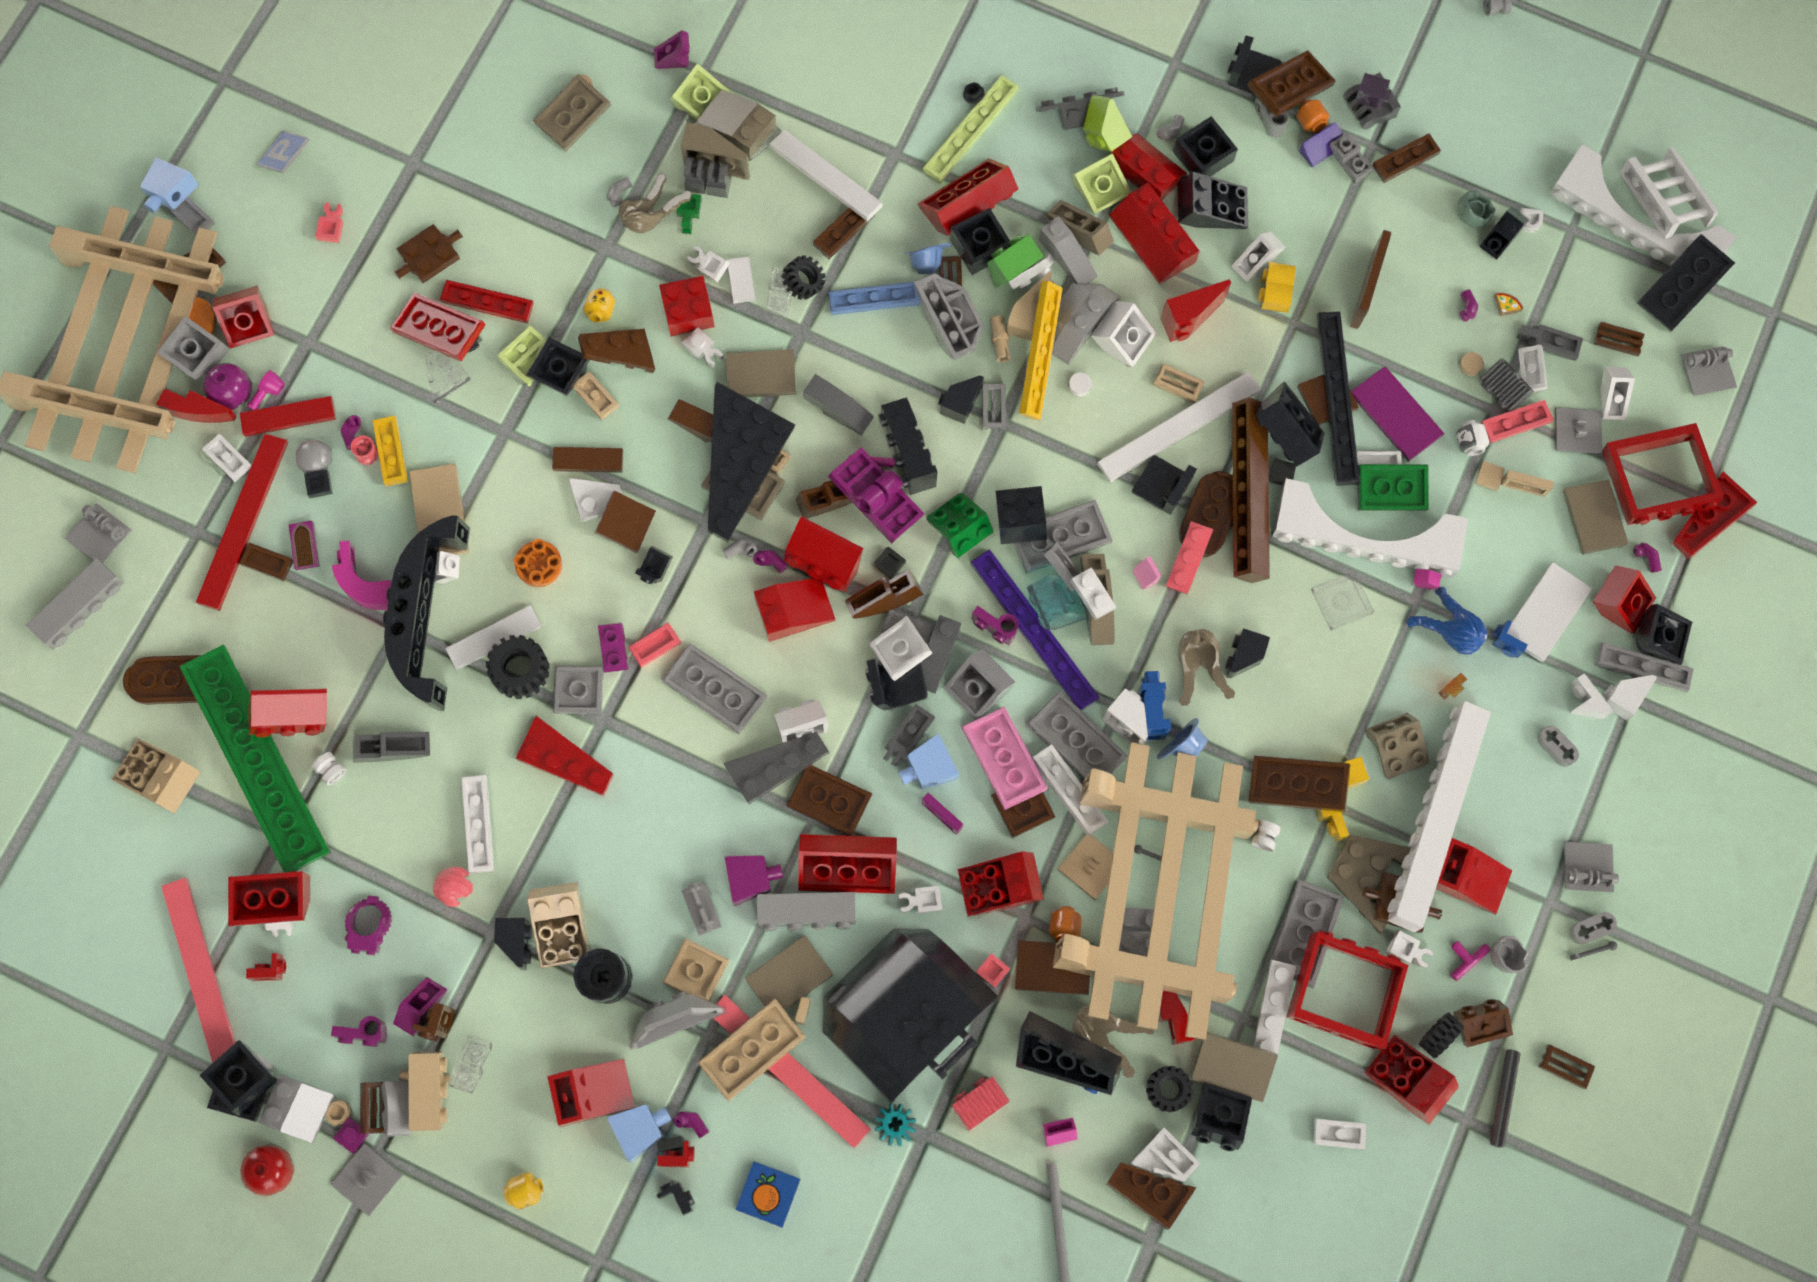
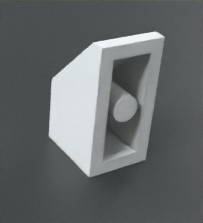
M1271 231L1262 233L1232 267L1248 282L1260 273L1263 268H1266L1269 262H1273L1284 250L1285 246Z
M1604 368L1600 386L1602 419L1626 420L1635 380L1628 368Z
M1649 675L1621 680L1614 686L1611 684L1603 694L1606 698L1605 701L1612 708L1613 713L1624 720H1628L1635 715L1657 677Z

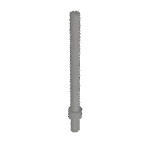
M1048 1164L1060 1282H1070L1057 1164Z

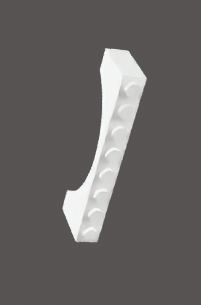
M1583 144L1549 193L1556 200L1566 203L1576 212L1584 214L1596 224L1604 226L1612 231L1614 235L1624 238L1634 247L1642 249L1650 254L1652 258L1660 260L1668 266H1671L1700 234L1705 236L1725 254L1737 237L1716 225L1701 232L1673 234L1671 238L1664 239L1658 230L1640 223L1617 204L1603 178L1601 155Z
M1286 478L1281 487L1272 537L1278 538L1279 541L1285 543L1292 541L1301 543L1302 546L1307 548L1320 547L1330 553L1343 552L1353 558L1360 556L1369 558L1370 561L1375 563L1388 562L1398 568L1428 569L1441 574L1443 578L1454 577L1460 570L1468 518L1445 513L1433 527L1417 536L1397 541L1367 539L1343 529L1332 521L1316 502L1309 483Z

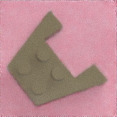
M1350 835L1327 878L1347 900L1351 901L1359 910L1358 912L1374 926L1373 928L1378 933H1382L1387 924L1374 920L1376 904L1370 901L1371 898L1363 897L1362 891L1365 886L1376 890L1382 879V874L1385 873L1391 860L1402 865L1405 856L1409 855L1411 848Z

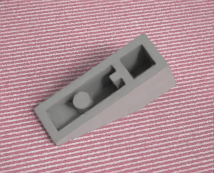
M1059 216L1041 228L1039 241L1052 254L1056 262L1075 284H1089L1098 277L1075 236Z

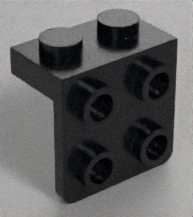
M1246 35L1243 43L1238 42L1234 53L1238 57L1236 61L1231 60L1227 73L1231 74L1228 85L1254 94L1247 86L1249 81L1281 65L1282 61L1251 50L1254 38Z
M871 659L866 661L867 669H865V674L872 687L870 698L876 707L887 711L927 699L928 692L921 662L894 681L879 660Z

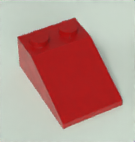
M1230 279L1166 300L1160 319L1170 342L1175 340L1180 342L1188 339L1225 301L1231 285Z
M812 578L775 584L753 591L769 642L836 621L824 583L820 579Z

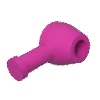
M269 370L261 379L257 392L251 401L247 403V406L253 410H258V406L266 394L279 395L285 383L275 372Z

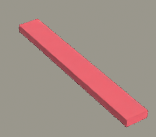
M182 878L161 887L211 1060L214 1063L236 1042L187 878Z
M726 995L717 1002L718 1005L726 1008L727 1013L713 1019L728 1033L732 1034L750 1019ZM789 1053L769 1068L780 1081L853 1148L871 1130Z

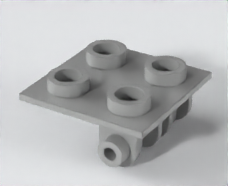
M1722 346L1681 354L1693 396L1737 388L1729 363V358L1733 357L1731 348L1728 349Z
M96 503L94 506L86 505L82 509L84 517L65 539L92 560L97 558L103 563L132 530Z
M1564 842L1565 890L1614 892V883H1618L1619 876L1614 874L1613 844Z

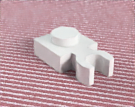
M695 246L694 249L699 253V256L695 259L689 256L688 260L693 265L699 266L697 269L701 273L718 282L730 263L710 250L706 255L700 247Z
M699 328L694 330L682 342V346L697 360L704 356L707 365L711 368L715 366L711 357L717 356L720 360L723 359L720 350L712 349L714 341Z
M939 885L916 888L915 896H911L908 893H902L898 896L899 900L907 899L909 901L907 907L900 908L902 913L910 912L914 907H917L918 914L942 911Z
M1400 930L1395 931L1386 951L1406 963H1411L1413 959L1414 963L1419 967L1428 966L1421 959L1423 954L1433 955V952L1429 949L1418 948L1421 941Z

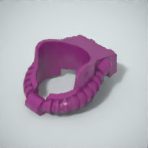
M368 896L366 900L362 899L357 904L355 903L350 908L351 910L347 912L345 930L348 933L345 936V941L347 942V949L351 951L350 953L360 954V952H366V955L375 956V953L380 952L379 945L383 943V936L390 930L392 915L387 904L382 900L379 901V896ZM368 905L375 906L383 915L380 918L379 927L374 933L363 936L357 932L355 927L356 916L360 910Z

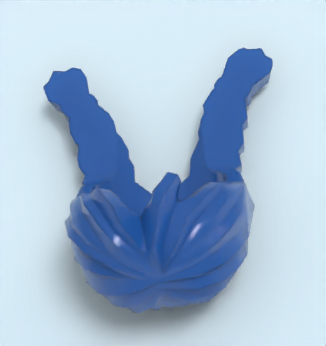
M1445 587L1437 588L1435 593L1439 596L1446 609L1453 613V620L1442 622L1427 616H1410L1406 622L1407 626H1422L1436 631L1459 654L1468 655L1478 651L1487 638L1485 624L1474 613L1466 610L1457 601L1452 599L1447 594Z

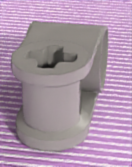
M1256 98L1255 109L1267 134L1271 137L1282 136L1289 118L1287 112L1275 117L1260 99Z

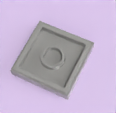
M556 666L554 714H602L604 667Z

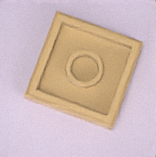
M685 938L663 983L680 992L686 991L687 995L695 994L710 1000L729 960Z

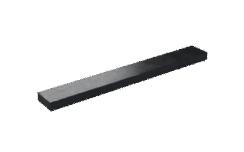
M1318 312L1316 316L1335 485H1358L1360 483L1341 312Z

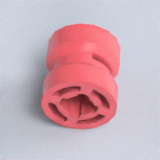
M362 435L352 441L351 451L359 463L371 465L376 462L379 456L378 449L371 438Z

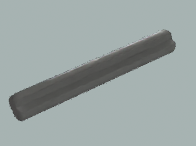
M1512 1049L1507 1050L1505 1054L1490 1145L1497 1148L1505 1147L1521 1056L1519 1051Z

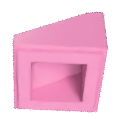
M1150 556L1133 569V574L1142 589L1158 583L1161 577Z

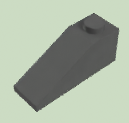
M939 615L928 643L932 654L921 663L927 691L934 694L937 692L962 624L942 615Z

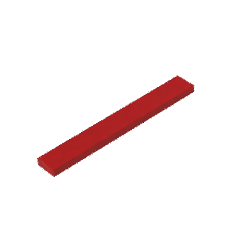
M264 434L197 597L196 603L198 605L218 611L221 610L289 443L286 439Z

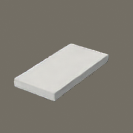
M1554 562L1551 563L1513 619L1507 634L1528 644L1525 652L1542 663L1592 588Z

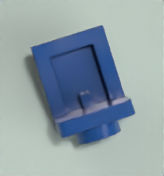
M1507 620L1503 625L1499 624L1493 633L1495 640L1492 645L1502 650L1501 652L1504 655L1518 658L1525 652L1528 644L1507 634L1512 624L1511 621Z

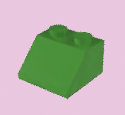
M1029 234L1023 238L1021 235H1018L1009 241L1011 246L1006 250L1001 247L991 254L993 259L987 262L996 288L1008 283L1044 257Z

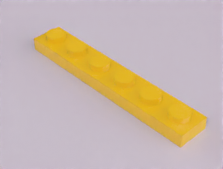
M1041 281L1019 414L1033 420H1041L1063 289L1050 281Z

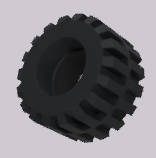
M510 635V640L507 641L505 638L500 639L501 644L497 645L495 643L492 646L494 651H489L487 655L489 661H486L487 674L493 685L501 694L504 693L509 698L515 696L516 699H522L523 695L529 698L532 697L530 693L533 691L537 694L540 691L539 686H545V678H549L548 668H550L541 646L538 643L536 644L530 637L526 639L524 635H519V638H516L515 635ZM523 656L531 660L530 669L525 675L518 678L506 676V666L513 658Z

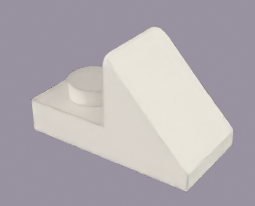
M1585 673L1570 683L1574 695L1584 702L1570 712L1571 714L1604 719L1614 712Z

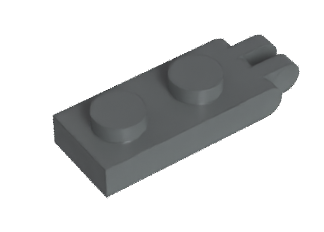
M915 704L885 746V749L888 751L883 759L888 761L892 754L895 755L891 762V765L894 767L900 759L905 762L907 755L913 751L934 721L935 716Z

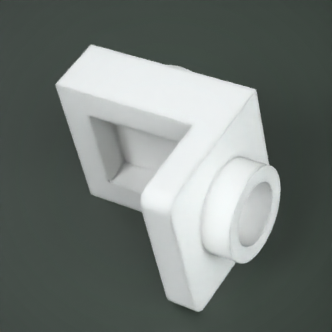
M443 551L437 553L436 583L443 584L458 579L459 555Z

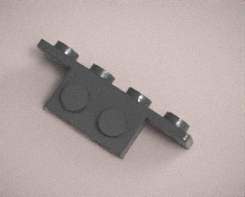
M1115 87L1105 89V94L1097 95L1096 91L1084 93V98L1075 99V96L1063 97V102L1054 103V100L1042 101L1041 106L1036 107V112L1060 108L1063 130L1083 127L1092 96L1115 98L1125 96L1124 91H1118V88Z

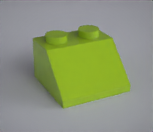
M1092 96L1083 127L1086 133L1085 139L1089 146L1111 152L1132 138V135L1113 98Z

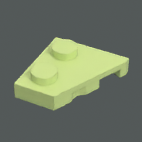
M530 325L497 356L502 363L530 387L533 379L527 377L526 374L545 345L546 339Z

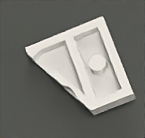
M1048 252L1044 255V258L1009 281L1011 287L1015 289L1019 286L1022 289L1031 283L1030 279L1037 274L1039 277H1042L1051 271L1049 267L1052 266L1054 261L1052 254Z
M575 478L569 479L582 522L601 517L614 490L622 494L620 485Z
M1164 1127L1131 1162L1133 1166L1184 1182L1201 1164Z

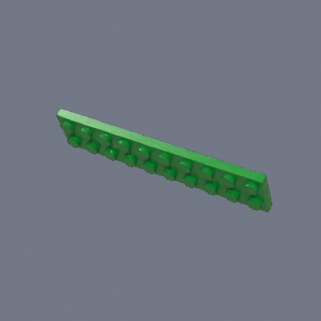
M223 644L181 665L180 668L283 872H296L332 853L272 735L270 734L267 737L249 735L248 704L250 692L227 647Z

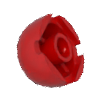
M271 1144L261 1145L249 1151L242 1160L240 1167V1176L244 1186L252 1193L261 1196H271L286 1189L294 1173V1165H292L290 1154L281 1146Z

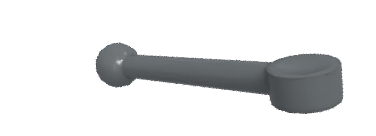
M1135 845L1134 852L1136 854L1142 853L1161 861L1162 856L1143 849L1141 845Z
M1610 941L1608 945L1569 956L1572 961L1609 949L1614 951L1618 945L1616 942Z

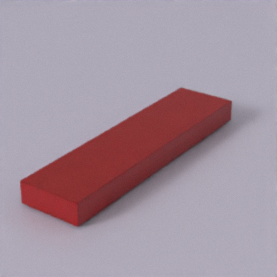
M447 279L440 297V302L526 324H528L534 306L533 300Z
M332 396L241 412L240 420L242 434L244 437L336 420L333 398Z

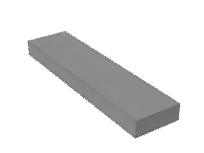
M1604 642L1599 645L1595 663L1597 667L1635 678L1654 675L1657 677L1654 683L1683 692L1689 691L1694 670L1690 667Z

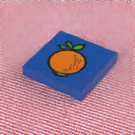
M753 1161L735 1210L783 1228L801 1179Z

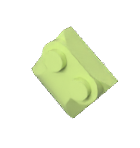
M697 63L670 99L678 110L687 112L697 120L721 89L732 92Z
M1113 154L1096 161L1072 175L1074 186L1077 190L1081 191L1093 215L1122 200L1131 193Z

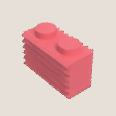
M986 1076L982 1077L973 1084L975 1087L973 1091L967 1094L964 1090L953 1098L955 1104L951 1107L968 1132L1010 1102L993 1076L989 1079Z

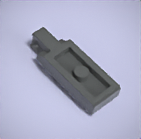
M1541 324L1539 326L1533 325L1532 328L1522 325L1516 337L1519 340L1528 342L1527 345L1529 346L1542 345L1543 351L1573 361L1578 359L1583 341L1582 337Z

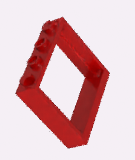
M1697 423L1607 442L1602 450L1627 526L1633 524H1641L1642 526L1655 519L1665 521L1678 514L1687 516L1701 509L1709 511L1710 508L1717 507L1723 499L1721 488ZM1689 441L1708 494L1637 509L1620 456Z
M1319 930V932L1311 933L1286 1018L1374 1050H1386L1409 965L1401 962V959L1397 958V956L1388 954L1386 957L1378 954L1379 950L1373 947L1365 946L1361 948L1356 946V942L1351 939L1342 938V940L1334 938V934L1331 932ZM1319 945L1391 971L1374 1035L1301 1009Z

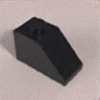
M979 375L951 385L947 393L943 392L938 402V405L941 406L940 414L965 424L981 391L984 377Z

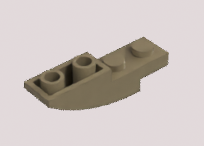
M1081 555L1082 572L1092 567L1113 601L1110 571L1106 568L1105 555ZM1085 606L1090 644L1114 645V610L1094 620Z

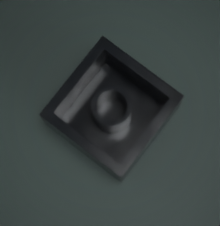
M1211 116L1176 138L1172 152L1189 173L1196 172L1211 177L1234 162L1238 148Z
M990 208L952 226L950 230V241L971 275L988 267L987 262L993 259L992 253L1001 247L1006 250L1011 246L1009 243L1010 239Z
M1042 486L995 491L1001 545L1047 540Z
M238 1040L199 1075L230 1111L238 1116L277 1082L275 1075L241 1040Z

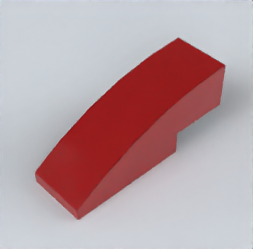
M164 389L156 403L160 409L168 410L173 417L193 422L223 423L235 421L237 418L230 408L191 390L186 397Z
M1163 991L1158 1023L1168 1021L1173 1045L1195 1041L1196 1038L1185 1036L1188 1014L1177 993Z

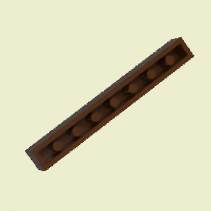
M1251 397L1232 403L1233 578L1256 583L1270 579L1268 429L1261 426L1256 417L1258 407L1262 402Z

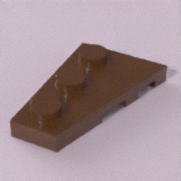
M645 329L583 333L578 336L583 359L607 364L612 362L625 365L626 368L633 369L637 367L645 369V372L650 373L655 371Z
M1122 1162L1117 1166L1106 1183L1108 1187L1167 1231L1171 1228L1196 1187L1183 1185L1175 1182V1180L1151 1174L1148 1171Z

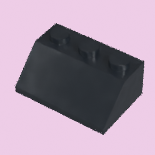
M1284 381L1259 405L1256 417L1260 425L1268 429L1272 440L1282 447L1286 458L1289 461H1293L1298 467L1320 453L1325 432Z

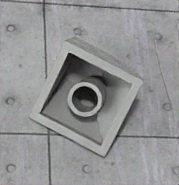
M185 316L157 353L196 380L207 373L213 366L218 365L230 349Z

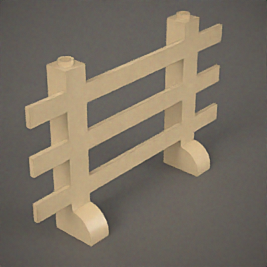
M110 206L100 236L56 225L49 247L62 265L77 268L82 267L84 263H89L90 265L48 381L3 371L0 379V397L11 409L20 411H31L32 408L38 409L25 444L27 448L45 452L58 414L83 419L71 458L89 463L91 462L103 424L128 430L129 432L116 468L136 474L148 436L167 440L169 433L173 432L175 420L170 412L160 409L156 405L165 389L173 366L171 362L158 354L157 351L185 316L189 318L198 290L216 294L218 287L223 285L224 275L217 264L208 262L218 234L216 231L199 227L188 258L164 252L173 221L154 217L144 247L119 241L129 211ZM109 269L134 274L94 391L89 392L69 387L71 375ZM153 280L179 285L139 403L114 398L113 395Z
M1131 742L1124 783L1116 781V778L1110 773L1092 768L1082 783L1080 805L1119 813L1099 947L1090 945V942L1083 938L1064 934L1056 944L1052 968L1094 976L1088 1016L1108 1020L1114 981L1142 986L1137 1026L1157 1030L1163 991L1191 996L1185 1036L1206 1040L1211 1001L1225 1004L1231 998H1234L1236 994L1237 984L1234 983V975L1218 972L1215 969L1233 837L1247 840L1253 833H1256L1258 828V819H1255L1256 811L1238 807L1243 766L1223 763L1218 803L1191 797L1197 756L1178 752L1171 793L1144 787L1150 746ZM1139 817L1166 823L1147 957L1119 951ZM1186 827L1214 833L1195 967L1167 961Z

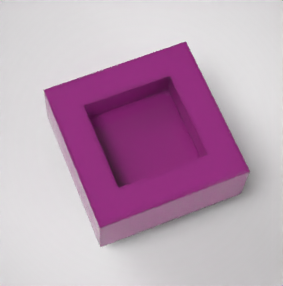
M348 1118L333 1139L355 1154L369 1134H360V1124L352 1118Z

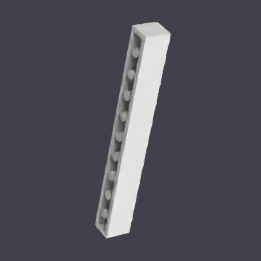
M1464 701L1457 707L1455 706L1450 713L1449 719L1452 721L1450 727L1446 729L1443 735L1445 743L1436 757L1438 765L1431 773L1429 779L1431 787L1423 797L1422 803L1425 805L1423 811L1419 813L1416 819L1418 827L1416 833L1411 836L1409 841L1411 849L1409 855H1406L1402 862L1404 871L1402 877H1399L1395 884V890L1397 891L1395 899L1391 900L1387 910L1390 913L1387 921L1412 932H1416L1424 927L1491 712L1467 701Z

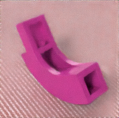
M349 540L340 541V550H337L339 564L332 565L333 574L339 586L358 605L372 610H387L389 602L387 601V590L391 587L392 581L369 582L359 578L356 572L353 545Z

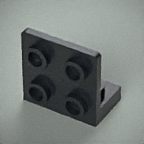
M1153 455L1132 489V494L1171 515L1192 481L1197 468L1188 465L1184 471Z

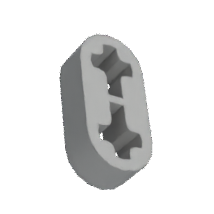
M1547 726L1539 732L1537 737L1539 744L1559 765L1564 767L1570 766L1578 760V749L1558 728ZM1552 733L1554 737L1548 742L1545 738L1547 734ZM1569 751L1571 753L1569 758L1564 759L1562 757L1564 752Z
M1608 912L1597 914L1574 924L1570 929V936L1577 944L1589 943L1615 931L1617 927L1616 918ZM1602 920H1608L1609 925L1597 929L1596 924L1601 923ZM1580 928L1582 930L1590 928L1591 930L1585 937L1578 935Z

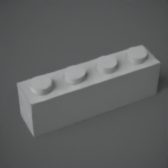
M96 558L26 626L44 644L54 650L56 647L63 645L67 637L74 630L81 628L85 620L92 613L99 611L103 603L109 597L114 596L124 583Z
M855 892L757 894L758 927H763V931H776L777 927L787 926V930H802V926H812L813 930L826 929V925H836V929H850L851 925H856Z

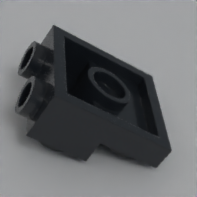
M1204 1083L1190 1135L1196 1136V1140L1200 1143L1208 1144L1211 1141L1218 1143L1220 1148L1225 1151L1239 1150L1245 1138L1252 1097Z

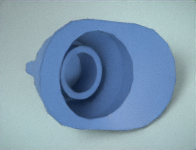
M952 243L934 245L915 252H906L905 254H909L912 267L917 270L918 274H931L941 265L943 249L952 246Z
M1195 718L1188 722L1179 734L1160 751L1157 759H1162L1169 754L1177 756L1178 752L1193 756L1199 755L1208 741L1198 728L1199 719Z

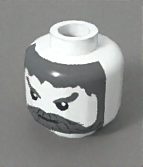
M1475 420L1462 423V427L1456 432L1461 452L1467 453L1468 456H1475L1486 451L1485 448L1489 445V439L1483 424L1476 423Z

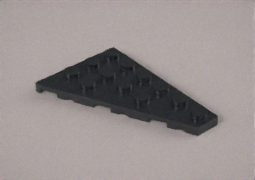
M716 382L714 388L707 532L728 543L795 429V424L719 382Z

